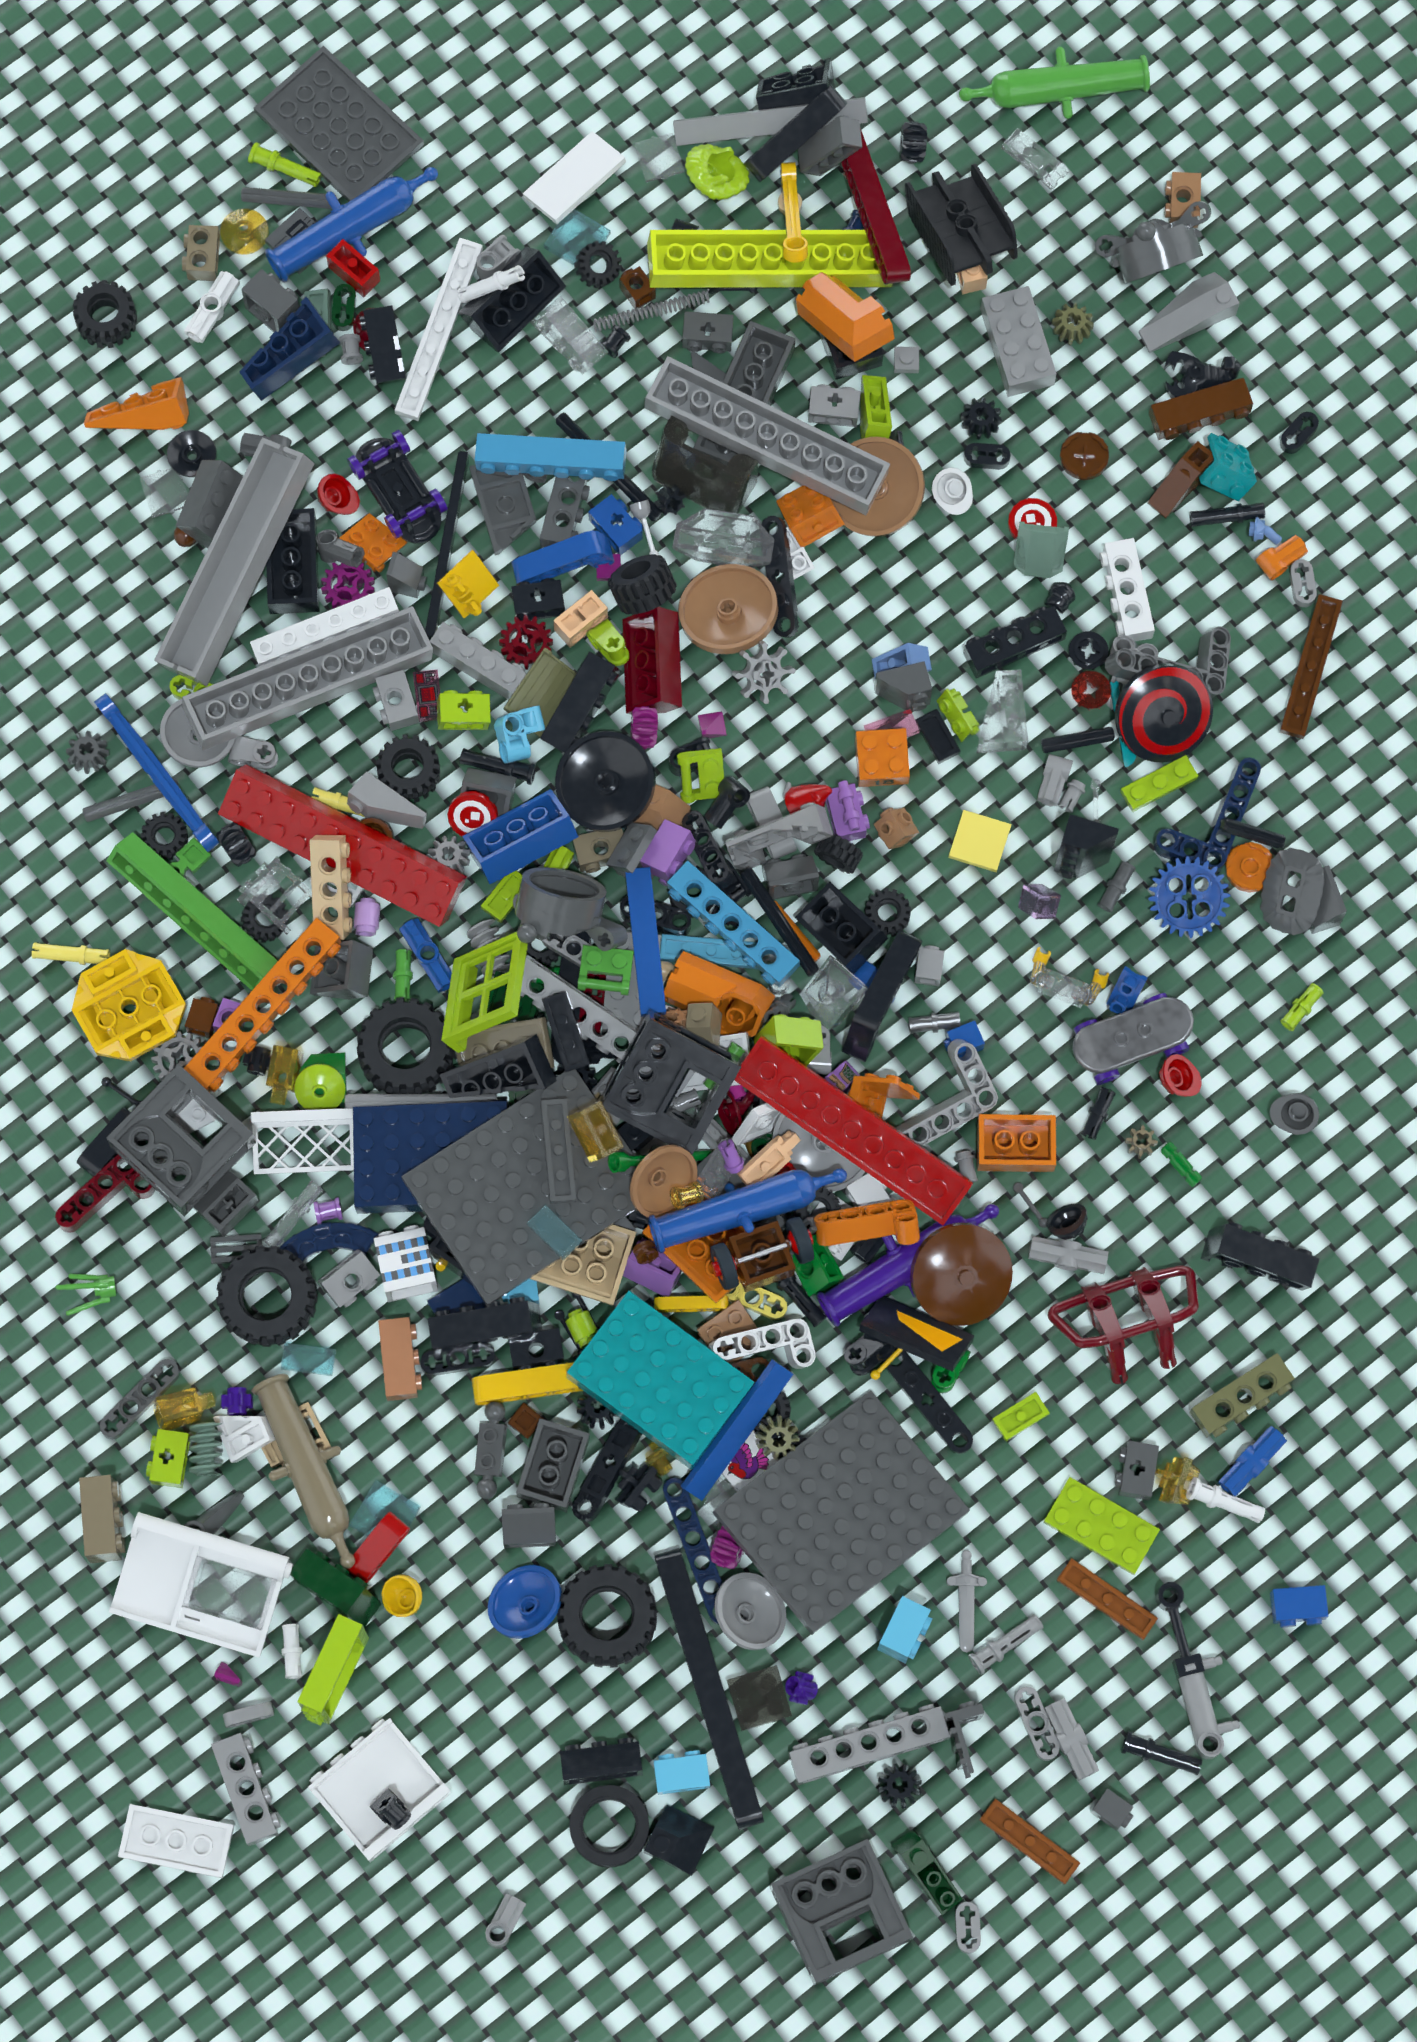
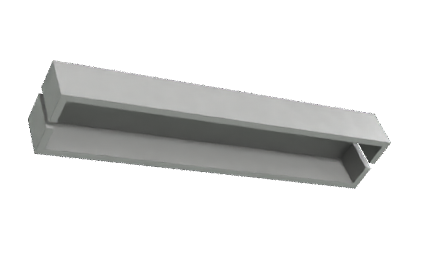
M262 437L154 659L155 662L166 670L183 677L185 676L204 686L208 685L314 466V463L306 455Z

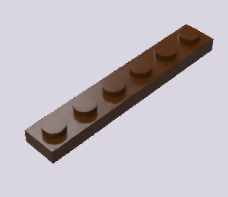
M1321 594L1318 595L1279 733L1300 739L1305 737L1341 610L1342 600Z

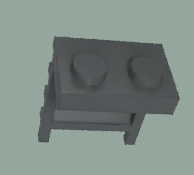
M632 822L627 827L606 865L613 868L618 875L623 876L625 879V872L633 873L636 868H643L640 860L657 830L651 825Z
M974 1701L960 1704L957 1710L948 1712L944 1716L946 1724L949 1723L951 1727L949 1739L954 1738L955 1745L952 1748L953 1755L959 1754L960 1758L956 1765L957 1769H963L966 1779L971 1778L970 1774L974 1773V1769L960 1725L980 1720L983 1717L982 1703L975 1705Z

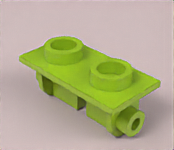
M946 689L937 699V703L941 712L949 721L953 732L963 742L969 734L975 735L980 731V724L971 711L967 713L962 712L968 708V705L960 691L955 689L949 691V689Z

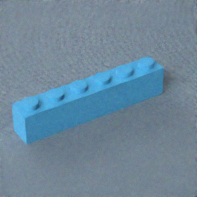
M477 433L475 465L477 470L486 474H492L496 471L505 472L508 475L529 473L536 477L547 474L558 478L579 476V478L586 480L598 477L608 481L624 479L627 450L625 442Z

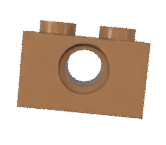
M1172 172L1170 181H1166L1165 195H1169V203H1165L1164 217L1169 218V223L1179 220L1191 204L1201 201V173ZM1177 198H1186L1188 202H1180ZM1197 205L1195 207L1196 211H1193V214L1200 217V208Z

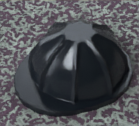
M1081 1204L1063 1206L1050 1215L1046 1227L1050 1233L1063 1240L1075 1239L1084 1232L1088 1220L1087 1210Z

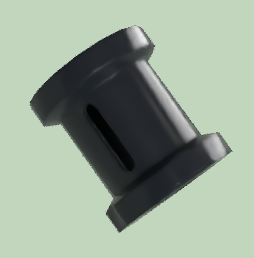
M614 325L611 328L612 332L605 341H601L599 346L606 354L616 358L619 349L625 342H629L631 337L623 328Z

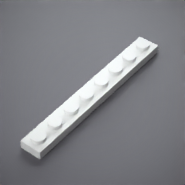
M459 238L397 402L395 414L419 421L457 320L458 312L463 304L458 297L459 294H462L458 293V289L470 285L476 269L477 256L482 252L483 245Z

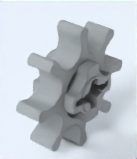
M760 640L758 642L760 650L756 656L750 657L744 650L739 652L747 660V666L742 671L734 670L732 675L737 679L747 678V685L740 691L741 695L748 698L752 691L759 689L761 692L760 701L768 704V693L772 688H778L783 694L788 693V689L781 685V678L787 673L794 674L796 670L790 665L786 667H781L780 665L781 658L787 654L786 649L780 646L776 653L768 655V644Z

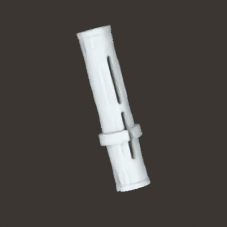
M519 265L506 271H497L489 278L458 289V293H462L458 297L462 303H467L496 290L503 291L509 285L523 281L525 279L523 275L525 272Z

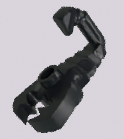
M1172 351L1166 360L1164 370L1171 365L1174 371L1177 363H1182L1183 366L1180 374L1183 375V378L1180 382L1183 389L1179 388L1176 380L1173 386L1165 381V388L1171 398H1176L1223 384L1238 377L1241 365L1235 361L1234 356L1224 357L1220 367L1202 363L1198 358L1189 354Z

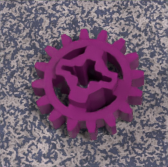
M332 563L333 570H325V575L328 578H321L322 585H324L321 588L322 594L326 595V603L332 601V609L375 593V589L372 586L375 584L374 577H370V569L364 570V563H361L357 568L343 563L340 566ZM337 578V583L333 585L332 589V583L334 579ZM363 583H365L364 589L360 594L359 588H361L363 586Z

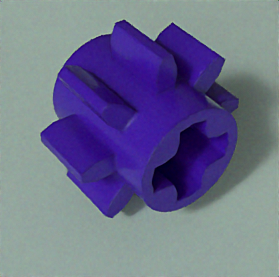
M244 1387L227 1388V1395H221L222 1409H227V1415L229 1416L247 1415V1409L253 1408L252 1394H247V1388Z
M796 1671L795 1676L788 1678L785 1690L788 1695H791L789 1701L807 1705L808 1700L816 1697L818 1684L812 1681L814 1675Z

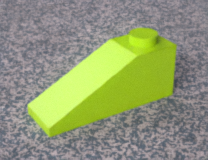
M862 375L861 439L868 437H884L889 439L892 421L886 377Z

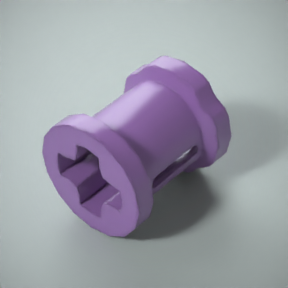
M339 1197L335 1198L334 1201L324 1203L313 1202L317 1224H322V1221L335 1218L343 1219Z

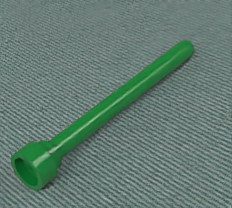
M695 1151L692 1156L695 1161H703L712 1151ZM612 1152L608 1157V1166L613 1173L625 1172L631 1166H638L647 1155L629 1156L624 1152Z

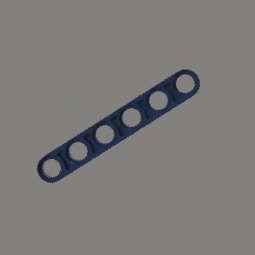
M671 1478L664 1484V1497L708 1616L713 1623L718 1624L717 1619L712 1613L717 1593L708 1595L703 1587L707 1581H715L720 1588L722 1581L715 1563L711 1561V1552L689 1493L683 1488L682 1494L679 1497L674 1498L667 1493L669 1485L676 1483L681 1486L683 1483L681 1479ZM680 1508L690 1510L691 1518L688 1521L682 1522L676 1517V1513ZM690 1532H696L701 1540L698 1545L690 1546L685 1541L686 1535ZM700 1556L706 1557L710 1563L709 1567L706 1570H698L694 1565L696 1558Z

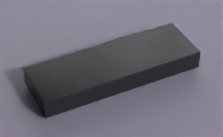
M567 991L542 999L565 1072L591 1065Z

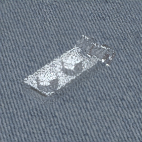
M1018 128L1002 144V150L1039 178L1050 190H1053L1058 185L1057 181L1060 178H1064L1069 173L1064 164ZM1048 167L1054 170L1051 174L1046 171Z

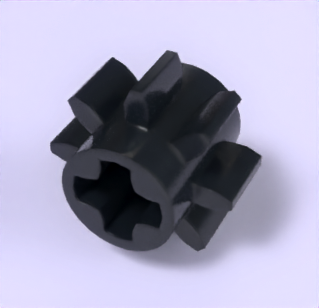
M664 484L659 492H655L658 500L654 504L657 508H661L664 515H667L668 512L677 515V512L685 507L682 499L686 495L679 491L680 488L676 484L672 488Z
M255 1046L250 1053L247 1054L245 1052L242 1063H244V1066H248L247 1072L257 1076H265L266 1070L273 1071L275 1059L273 1056H270L271 1050Z

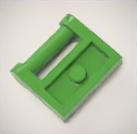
M583 945L578 989L583 991L586 988L614 991L628 996L634 951L622 949L602 951L596 946ZM592 973L623 977L622 982L589 979L587 975Z

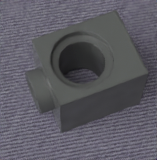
M1108 1788L1090 1812L1116 1831L1120 1826L1126 1828L1134 1816L1130 1813L1133 1806Z

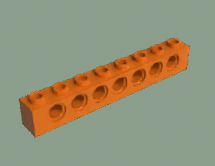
M316 918L184 1069L209 1093L211 1091L215 1092L222 1085V1078L228 1071L232 1073L240 1064L239 1058L245 1052L248 1054L254 1049L257 1044L255 1040L261 1033L265 1035L273 1027L274 1022L272 1021L278 1014L283 1015L291 1005L289 1003L295 995L300 996L308 986L306 982L312 976L316 977L324 968L323 963L328 957L333 958L341 949L340 937ZM311 946H319L321 951L318 955L311 956L307 953ZM294 965H303L304 971L301 974L294 975L291 973ZM280 983L286 984L288 986L286 992L283 994L275 993L274 988ZM266 1002L271 1005L270 1010L266 1013L257 1011L261 1003ZM244 1022H252L254 1024L250 1032H242L240 1030ZM235 1041L237 1046L233 1051H225L224 1045L226 1042ZM211 1060H218L220 1062L219 1068L215 1071L207 1069V1064Z

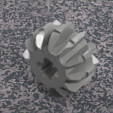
M443 836V843L435 840L433 842L435 848L428 850V854L432 856L430 858L463 874L465 872L463 866H469L470 860L466 858L470 855L469 849H464L466 846L465 842L457 843L456 836H453L451 841H447V837ZM449 854L450 856L453 854L454 859L449 861V858L445 860L444 855Z

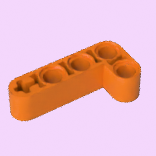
M901 1199L824 1212L814 1217V1222L818 1229L816 1231L817 1243L821 1246H831L895 1235L897 1242L903 1245L915 1244L920 1240L918 1216L914 1204L910 1200Z

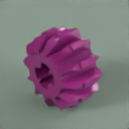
M647 706L635 707L631 717V738L644 749L653 748L657 743L658 712L655 708Z
M723 1526L718 1530L712 1545L711 1561L719 1567L734 1569L740 1562L742 1555H744V1551Z

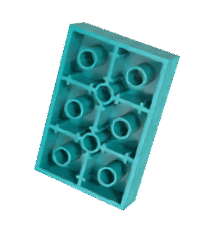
M631 1291L626 1293L566 1374L568 1380L691 1470L755 1383Z

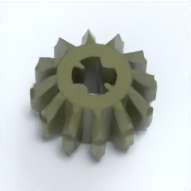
M1075 302L1072 308L1065 304L1063 310L1058 309L1056 311V317L1052 320V325L1055 326L1053 333L1054 335H1060V342L1068 339L1069 345L1073 344V340L1081 344L1083 338L1088 339L1090 337V330H1093L1094 323L1091 322L1092 313H1086V306L1078 309V305Z
M777 1415L775 1422H773L771 1417L767 1416V1426L763 1423L758 1424L763 1432L755 1433V1437L760 1439L756 1445L758 1449L764 1448V1456H768L772 1452L773 1459L777 1460L779 1452H781L783 1457H787L788 1453L786 1450L795 1451L796 1448L791 1442H799L800 1440L799 1436L794 1435L798 1428L796 1425L790 1426L792 1422L790 1418H786L782 1422V1416ZM781 1432L782 1439L780 1441L776 1439V1442H774L772 1435L774 1433L778 1435Z

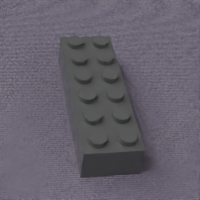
M750 321L723 383L771 405L794 353L796 338ZM699 435L693 448V459L738 477L747 459Z

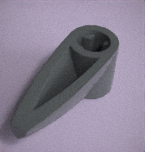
M238 1491L230 1495L195 1521H189L184 1526L200 1529V1531L214 1535L245 1497L244 1494Z

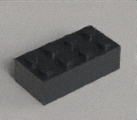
M314 508L292 509L266 563L267 605L270 614L319 612L317 524Z

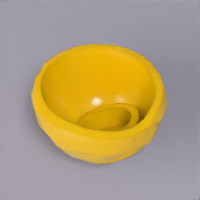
M403 1574L389 1578L382 1589V1603L385 1609L396 1617H408L417 1613L422 1603V1590L419 1583L414 1578Z

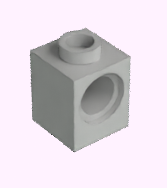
M930 945L924 948L919 947L914 983L940 986L945 951Z

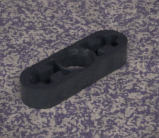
M487 1343L433 1350L423 1354L420 1365L422 1371L428 1376L482 1369L493 1364L495 1352L492 1346ZM481 1349H485L486 1353L491 1354V1356L486 1358L487 1361L482 1362L481 1358H473L474 1364L469 1365L470 1360L467 1351L472 1350V1356L479 1355ZM454 1353H462L465 1356L464 1364L461 1366L452 1365L450 1362L451 1356ZM446 1354L448 1368L443 1369V1363L436 1364L434 1370H430L429 1366H425V1363L429 1362L430 1357H434L435 1361H443L441 1355Z

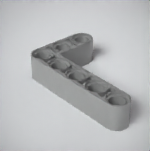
M955 1039L949 1044L948 1055L965 1090L895 1127L921 1147L979 1116V1114L992 1109L998 1101L997 1092L975 1047L963 1039ZM966 1046V1054L958 1058V1050ZM976 1068V1077L972 1080H969V1072L972 1069ZM983 1091H987L988 1096L986 1100L980 1102L979 1095ZM965 1103L966 1108L964 1112L957 1114L958 1105ZM943 1115L942 1124L935 1126L936 1117ZM921 1127L920 1136L913 1138L914 1129Z

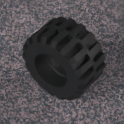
M102 280V284H97L96 281L92 282L90 288L87 285L82 288L83 294L78 292L76 295L77 301L73 303L74 320L81 337L84 340L87 339L90 345L93 346L97 343L98 348H103L104 345H107L108 348H114L113 344L117 343L118 346L123 344L122 339L128 340L131 337L130 331H135L137 315L134 302L125 287L121 285L118 288L117 282L112 281L111 284H108L107 280ZM110 306L118 310L117 315L108 322H97L92 319L94 312L101 307Z
M656 554L640 556L624 563L611 574V578L608 580V585L620 611L628 615L645 613L659 607L672 597L677 587L665 558Z
M402 735L403 739L392 738L393 743L389 744L387 742L384 745V751L380 750L378 754L379 759L376 761L378 779L408 801L409 799H414V803L420 802L419 797L421 796L424 799L429 797V791L434 792L436 783L439 784V759L432 745L429 746L428 741L424 738L422 741H419V736L413 735L412 739H408V735ZM405 759H414L423 765L421 773L413 779L398 777L394 773V768L400 761Z

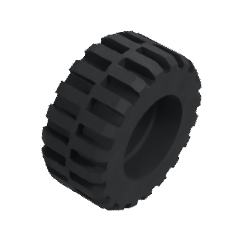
M396 998V1003L390 1004L389 1001L382 1003L380 1010L374 1008L370 1012V1018L364 1019L361 1024L362 1030L358 1032L357 1055L361 1069L368 1082H372L375 1089L379 1092L383 1090L386 1094H423L426 1091L432 1093L436 1090L438 1083L443 1084L440 1074L453 1066V1058H455V1050L441 1041L444 1026L443 1014L439 1010L435 1011L431 1004L427 1002L420 1004L419 999L411 998L410 1002H405L404 998ZM412 1028L426 1035L430 1043V1052L423 1063L411 1069H398L390 1066L385 1061L382 1055L383 1042L396 1030Z
M262 1245L256 1246V1249L253 1250L246 1249L242 1251V1255L238 1258L234 1257L229 1261L231 1264L227 1269H223L221 1273L222 1279L217 1284L218 1297H216L222 1319L239 1338L253 1345L259 1344L263 1347H271L274 1344L278 1346L286 1344L285 1341L289 1339L294 1340L299 1336V1332L303 1329L306 1330L309 1326L310 1318L314 1317L316 1312L315 1303H317L318 1295L316 1294L317 1287L311 1272L300 1258L296 1257L292 1252L282 1250L277 1246L264 1247ZM264 1272H272L282 1276L288 1282L291 1289V1301L287 1310L281 1316L272 1320H261L253 1317L246 1310L243 1302V1292L247 1283L254 1276Z
M604 1564L602 1567H597L595 1565L589 1567V1570L585 1572H579L572 1581L567 1583L563 1594L560 1596L561 1605L558 1609L557 1620L563 1642L573 1655L578 1656L585 1663L594 1664L595 1667L610 1666V1668L618 1667L619 1664L625 1663L626 1665L632 1662L633 1658L640 1656L647 1645H650L654 1631H656L657 1609L650 1587L640 1579L637 1573H632L623 1566L613 1567L612 1564ZM601 1592H614L621 1595L628 1602L632 1611V1621L628 1630L614 1640L595 1638L586 1630L583 1624L582 1614L585 1604L591 1597Z

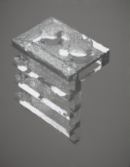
M276 856L269 865L264 862L255 871L258 876L253 882L248 879L241 886L239 891L242 894L236 900L243 906L248 901L252 902L287 935L291 930L284 923L308 897L312 899V888H308L302 882L303 880L300 877L297 878L291 872V869L284 866ZM287 876L293 884L268 909L262 902ZM298 886L304 894L281 919H278L273 912Z

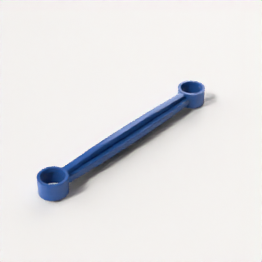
M107 693L95 700L96 706L112 724L137 762L150 775L155 786L193 831V834L205 850L209 852L220 842L202 821L182 790L140 735L121 714V711Z

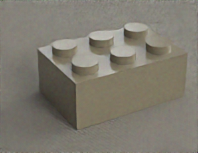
M111 1475L79 1478L85 1557L90 1563L122 1560V1553H126L125 1538L120 1533V1527H124L123 1511H120V1507H118V1501H122L121 1486L118 1485V1481H115Z

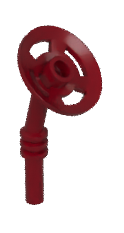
M728 1090L727 1095L729 1098L727 1100L723 1099L717 1110L723 1126L731 1136H734L742 1124L741 1115H744V1112L753 1103L755 1094L750 1091L747 1092L742 1101H736Z

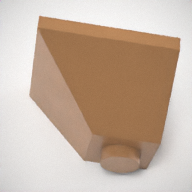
M655 785V792L650 805L634 823L651 825L658 831L666 819L683 827L682 819L690 811L691 806L670 790Z

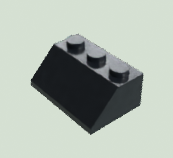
M633 1738L618 1739V1744L607 1745V1741L591 1743L589 1748H581L580 1744L565 1746V1751H560L564 1786L643 1776L639 1741L633 1742Z

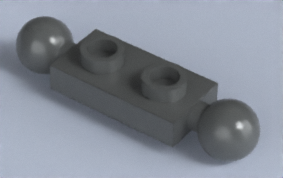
M496 1401L490 1402L485 1408V1416L489 1423L479 1424L474 1475L483 1476V1479L478 1482L476 1487L477 1494L483 1499H490L495 1496L497 1485L493 1481V1477H502L507 1426L499 1424V1421L505 1416V1408Z

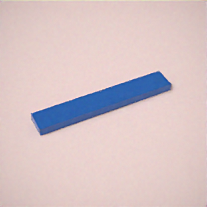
M650 867L636 868L633 873L625 872L640 1014L641 1017H644L650 1009L659 1015H665L666 1005Z
M773 1359L682 1483L681 1487L701 1501L705 1498L791 1379L793 1373Z

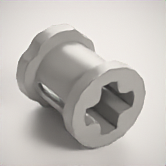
M352 333L340 336L339 342L342 345L343 356L341 357L342 364L355 365L361 363L363 356L360 354L359 349L360 335Z

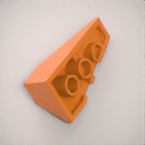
M182 377L151 386L152 391L146 394L138 395L137 392L129 395L130 398L126 399L122 404L112 402L88 412L84 421L85 428L164 430L168 428L178 429L187 423L189 410Z

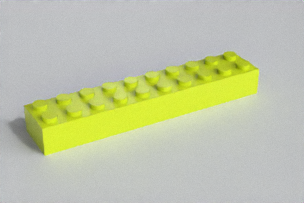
M650 230L647 241L650 288L803 287L805 281L821 272L826 273L828 276H835L847 287H892V284L883 283L865 230H801L802 237L808 242V256L804 261L797 263L789 262L783 257V241L787 238L786 230Z

